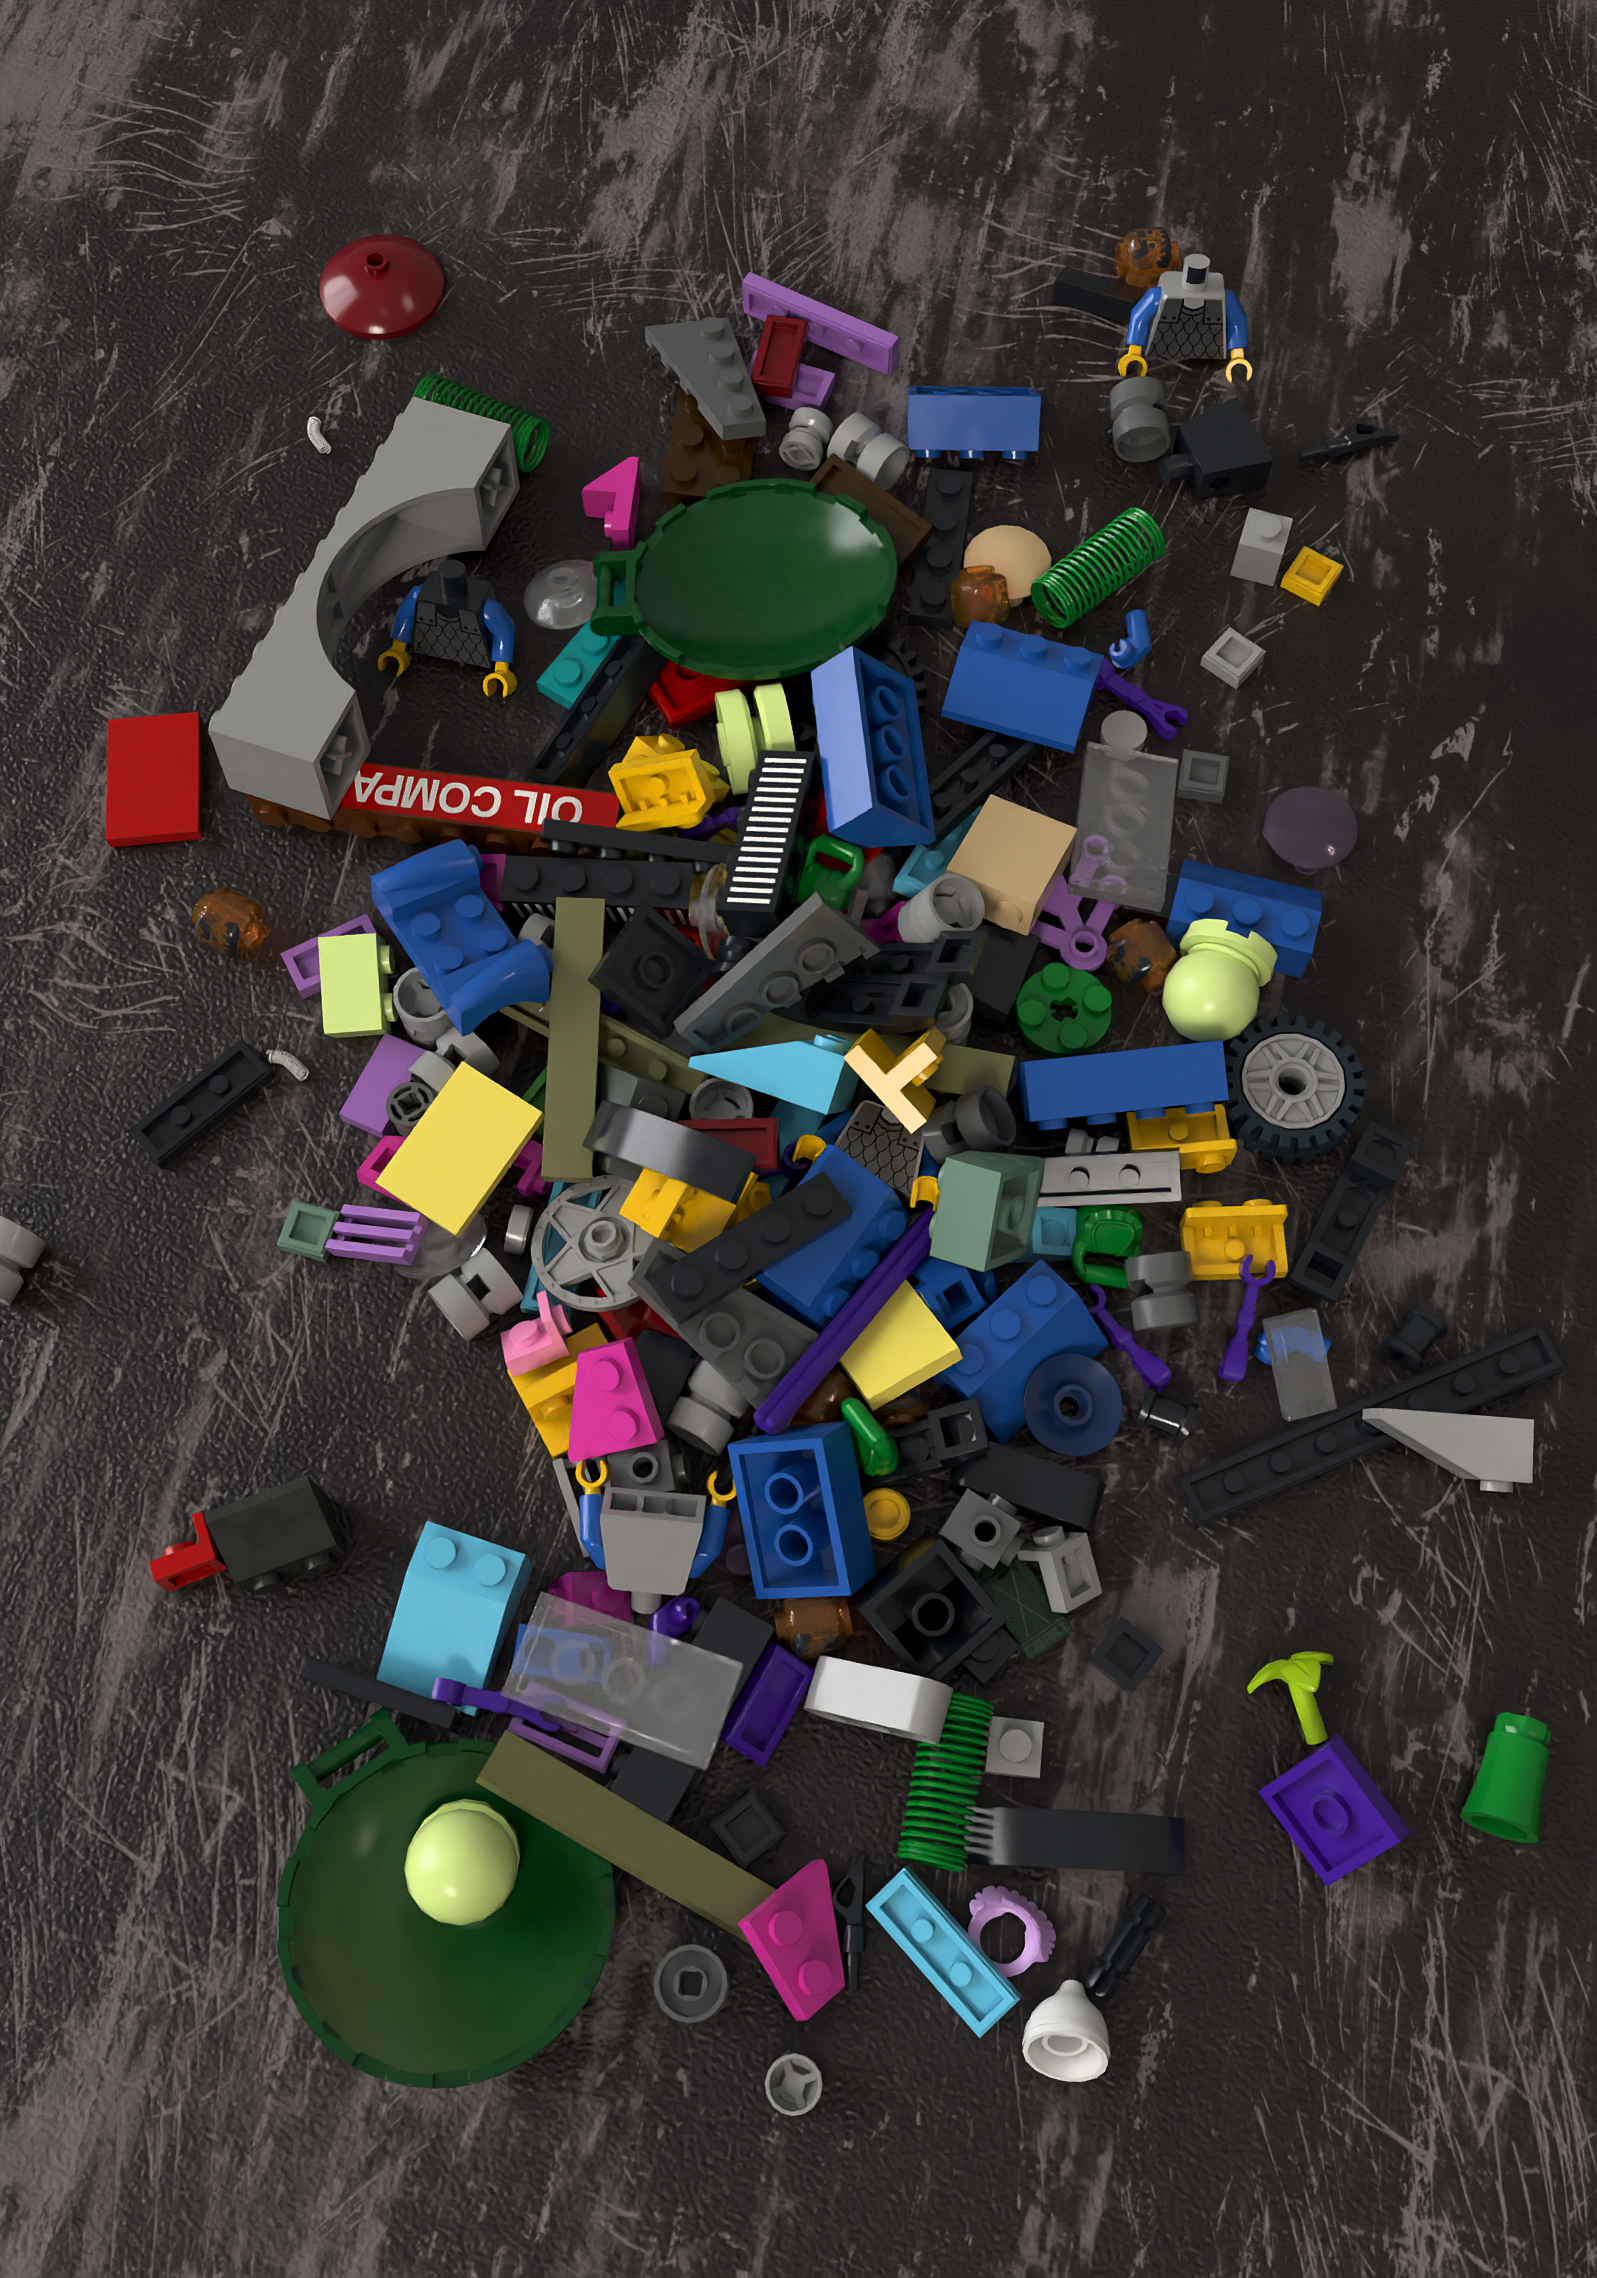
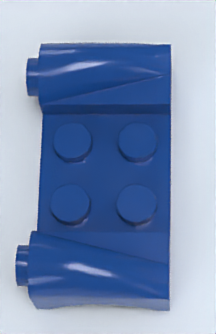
M456 839L416 854L370 876L373 902L461 1037L471 1034L487 1017L506 1006L519 1002L543 1003L548 1001L549 973L553 971V963L547 949L542 944L535 946L530 939H525L518 943L480 887L479 873L484 870V865L479 851L473 844L467 846L461 839Z

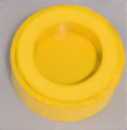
M879 1488L869 1492L863 1498L870 1539L879 1543H890L899 1539L906 1532L910 1522V1507L907 1500L899 1492L889 1488Z

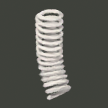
M310 417L307 425L308 437L320 453L327 452L328 454L331 446L320 433L321 421L317 417Z
M267 1050L266 1054L269 1053L270 1064L272 1062L282 1064L299 1081L306 1079L309 1070L291 1053L288 1054V1052L283 1050Z

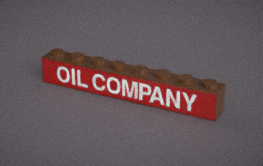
M369 762L362 764L331 820L250 794L246 795L256 819L271 826L280 827L285 824L306 826L317 832H328L331 829L349 831L364 838L381 835L396 837L400 841L412 844L421 841L445 844L461 839L467 846L473 844L476 848H484L495 854H511L516 852L532 854L535 857L598 859L596 858L597 850L578 848L577 855L549 851L550 843L539 842L541 823L544 818L616 828V824L624 815L617 794L612 792Z

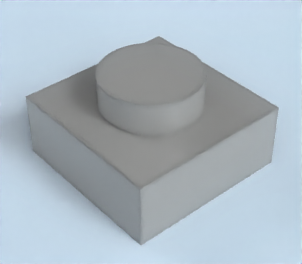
M992 1716L993 1719L990 1721L992 1725L988 1727L990 1735L987 1737L989 1745L986 1746L987 1755L985 1757L984 1773L1038 1780L1040 1778L1044 1722Z

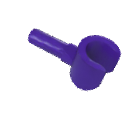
M797 1142L789 1144L784 1149L780 1159V1170L752 1172L759 1175L756 1181L781 1174L788 1179L798 1180L806 1174L811 1162H805L801 1165H795L790 1162L789 1158L793 1157Z

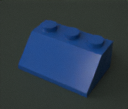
M907 386V447H909V450H915L916 457L923 458L941 457V450H959L958 457L984 458L985 451H1002V458L1007 459L1028 458V451H1038L1041 396L1035 387Z
M972 620L959 650L941 717L1074 753L1094 699L1104 655L1090 652L1082 647H1071L1049 641L1038 635H1027L1002 628L994 623Z
M1183 859L1162 944L1180 948V942L1193 921L1201 919L1228 921L1227 931L1237 933L1247 939L1250 932L1253 931L1271 944L1277 953L1274 972L1301 978L1313 953L1322 913V892Z
M831 1144L827 1145L798 1186L825 1171L853 1210L851 1219L756 1277V1280L778 1310L819 1333L823 1332L884 1259L912 1220L891 1187L837 1146Z
M1040 1258L953 1340L959 1347L963 1359L932 1376L931 1379L955 1403L977 1398L980 1403L987 1435L995 1443L1005 1446L1026 1425L1022 1407L1023 1392L1030 1375L1040 1364L1062 1354H1080L1095 1359L1109 1343L1079 1295Z
M849 1421L799 1425L783 1429L774 1436L767 1433L727 1445L756 1599L850 1596L877 1575Z

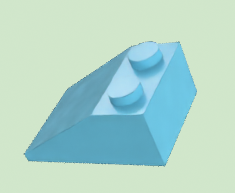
M829 1033L827 1036L816 1034L815 1040L794 1041L690 1057L688 1063L690 1068L826 1115L849 1110L860 1077L844 1059V1056L855 1042Z
M426 1521L406 1571L376 1680L433 1699L431 1692L434 1681L439 1677L465 1683L468 1687L487 1690L533 1568L528 1557L523 1553ZM466 1705L461 1707L452 1706L462 1713L476 1717L479 1708Z

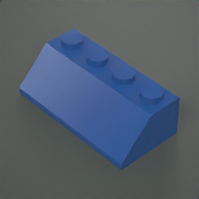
M850 646L811 672L812 700L815 706L818 732L817 742L820 750L821 778L824 785L827 810L826 821L829 833L861 849L930 844L936 840L914 681L856 647Z
M1223 1040L1016 1063L1018 1074L1016 1089L1024 1122L1037 1121L1038 1130L1067 1128V1118L1086 1116L1087 1125L1117 1122L1116 1112L1133 1110L1136 1113V1120L1166 1117L1165 1107L1184 1105L1185 1114L1215 1111L1214 1101L1229 1100Z

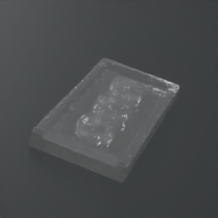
M1088 742L1084 754L1075 826L1078 830L1072 850L1067 894L1161 912L1165 902L1178 759Z
M541 1591L501 1696L707 1772L744 1664Z

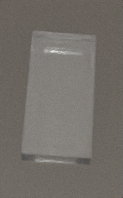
M1306 1308L1263 1319L1283 1419L1293 1421L1337 1409L1317 1309Z

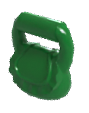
M825 833L815 837L810 842L795 906L800 907L817 891L841 912L845 910L851 899V891L863 875L865 857L862 849ZM819 851L852 865V868L846 875H843L838 870L834 871L822 866L819 862L815 863V856Z
M1120 1204L1080 1205L1075 1218L1077 1235L1071 1252V1263L1075 1275L1082 1283H1094L1102 1286L1127 1289L1125 1268L1086 1264L1083 1259L1087 1251L1092 1252V1254L1103 1253L1115 1255L1116 1257L1127 1256L1128 1259L1142 1256L1140 1241L1143 1227L1139 1210Z
M848 1398L844 1400L840 1408L844 1417L843 1421H849L857 1468L863 1470L865 1475H872V1477L892 1473L897 1468L900 1456L896 1441L889 1431L869 1413L859 1399Z

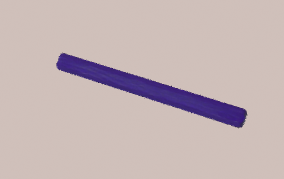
M933 1204L925 1208L756 1410L754 1419L759 1429L771 1436L777 1435L928 1253L932 1243V1239L929 1236V1226L935 1214Z

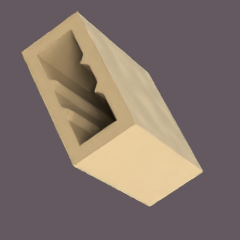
M990 794L946 868L945 874H959L975 884L984 900V919L994 922L1003 928L1028 936L1070 860L1078 829Z

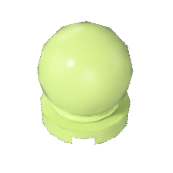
M1201 919L1190 924L1187 933L1180 942V953L1183 957L1173 966L1166 976L1162 1005L1171 1025L1180 1035L1200 1043L1219 1040L1226 1041L1240 1035L1241 1031L1249 1025L1257 1014L1260 997L1259 987L1264 986L1271 980L1277 960V953L1271 944L1260 935L1251 931L1247 939L1237 933L1227 931L1228 921Z
M462 1799L443 1804L434 1813L425 1818L408 1847L404 1868L408 1891L421 1911L439 1922L462 1926L482 1921L503 1906L514 1888L521 1854L517 1833L505 1816L493 1809V1806L487 1802Z

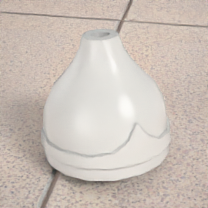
M1075 1980L1064 1981L1060 1989L1053 1996L1045 1999L1035 2008L1025 2026L1022 2052L1026 2062L1036 2071L1050 2078L1068 2082H1083L1095 2079L1105 2072L1110 2057L1108 2030L1101 2012L1090 2002L1085 1993L1084 1986L1080 1982Z

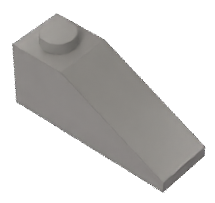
M1387 1408L1363 1409V1420L1461 1479L1480 1480V1490L1513 1493V1482L1532 1483L1534 1419Z

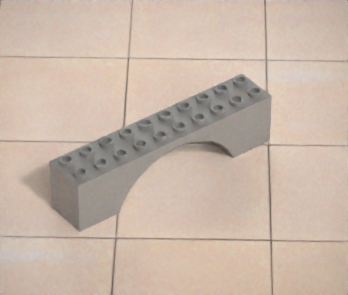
M416 397L412 398L404 413L398 414L388 439L377 448L372 465L365 475L359 477L351 499L346 507H342L338 511L335 525L327 538L319 542L311 564L306 572H302L298 576L294 591L285 606H281L277 610L274 623L266 637L256 644L250 663L243 674L235 678L231 687V693L221 710H217L211 717L208 729L209 735L229 788L324 819H332L371 750L356 691L333 668L341 635L361 604L381 585L413 566L445 555L467 551H485L520 490L510 424Z

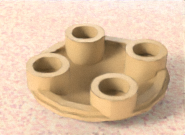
M1000 525L985 529L971 540L965 550L963 576L966 579L967 575V581L973 584L978 580L990 582L994 572L997 575L999 574V576L1001 575L1000 587L999 579L998 586L995 589H983L982 584L984 582L976 583L979 585L978 591L998 599L1000 603L1001 600L1004 603L1005 597L1008 606L1014 607L1021 604L1024 597L1031 595V583L1051 568V556L1046 544L1035 533L1019 526ZM1003 579H1005V581H1006V587H1005V584H1004V588H1003V590H1002V588H1001V587H1002V581H1003Z

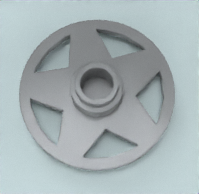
M613 1174L593 1177L592 1183H576L563 1191L542 1213L532 1237V1262L542 1285L561 1303L578 1310L605 1312L627 1307L642 1299L627 1285V1282L635 1270V1262L641 1260L655 1236L618 1214L636 1182ZM611 1188L596 1209L571 1203L590 1192ZM552 1225L567 1244L545 1266L544 1246L548 1230ZM594 1277L607 1297H583L564 1288Z

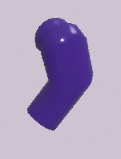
M675 1596L650 1617L648 1622L647 1667L668 1669L674 1658V1641L693 1626L695 1619L701 1611V1605L694 1596Z

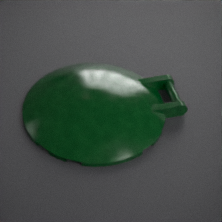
M780 478L740 481L705 491L706 499L696 502L687 508L680 503L655 522L656 530L646 542L640 541L635 550L601 552L593 560V574L597 578L596 605L590 615V629L594 634L598 636L641 634L656 651L677 665L704 675L732 680H767L797 675L818 668L850 646L856 647L874 631L887 613L894 598L898 574L896 551L892 539L884 525H878L868 515L867 507L842 492L837 496L818 491L816 483ZM626 580L625 605L614 606L615 581Z
M382 1707L369 1716L370 1723L306 1765L302 1761L289 1770L314 1812L305 1823L307 1827L299 1838L291 1857L287 1858L280 1880L276 1901L278 1906L276 1949L281 1972L293 2002L311 2030L331 2051L348 2064L386 2082L407 2087L439 2089L477 2084L501 2076L541 2053L566 2030L589 2000L600 1979L613 1937L616 1905L612 1863L475 1782L497 1743L459 1738V1742H439L427 1745L425 1742L409 1745L388 1712ZM380 1741H384L388 1747L387 1750L324 1792L319 1785L321 1781ZM469 1799L487 1802L493 1806V1809L505 1816L509 1824L516 1830L521 1854L514 1888L503 1906L482 1921L461 1926L439 1922L421 1911L408 1891L404 1868L408 1847L425 1818L434 1813L443 1804Z

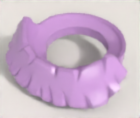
M988 1886L982 1889V1894L979 1892L975 1894L976 1899L971 1900L969 1903L970 1912L973 1917L968 1927V1934L981 1949V1931L990 1919L1002 1916L1005 1912H1010L1017 1915L1026 1925L1025 1947L1022 1954L1010 1963H998L992 1960L1006 1977L1024 1972L1034 1962H1047L1049 1960L1048 1954L1051 1955L1052 1949L1055 1947L1056 1933L1052 1928L1053 1925L1050 1920H1047L1046 1914L1039 1910L1034 1902L1027 1901L1025 1896H1020L1015 1890L1009 1892L1008 1888L998 1886L997 1888Z

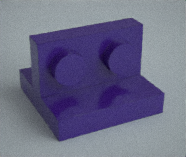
M1338 1733L1321 1744L1297 1765L1258 1791L1326 1886L1398 1844L1411 1833Z

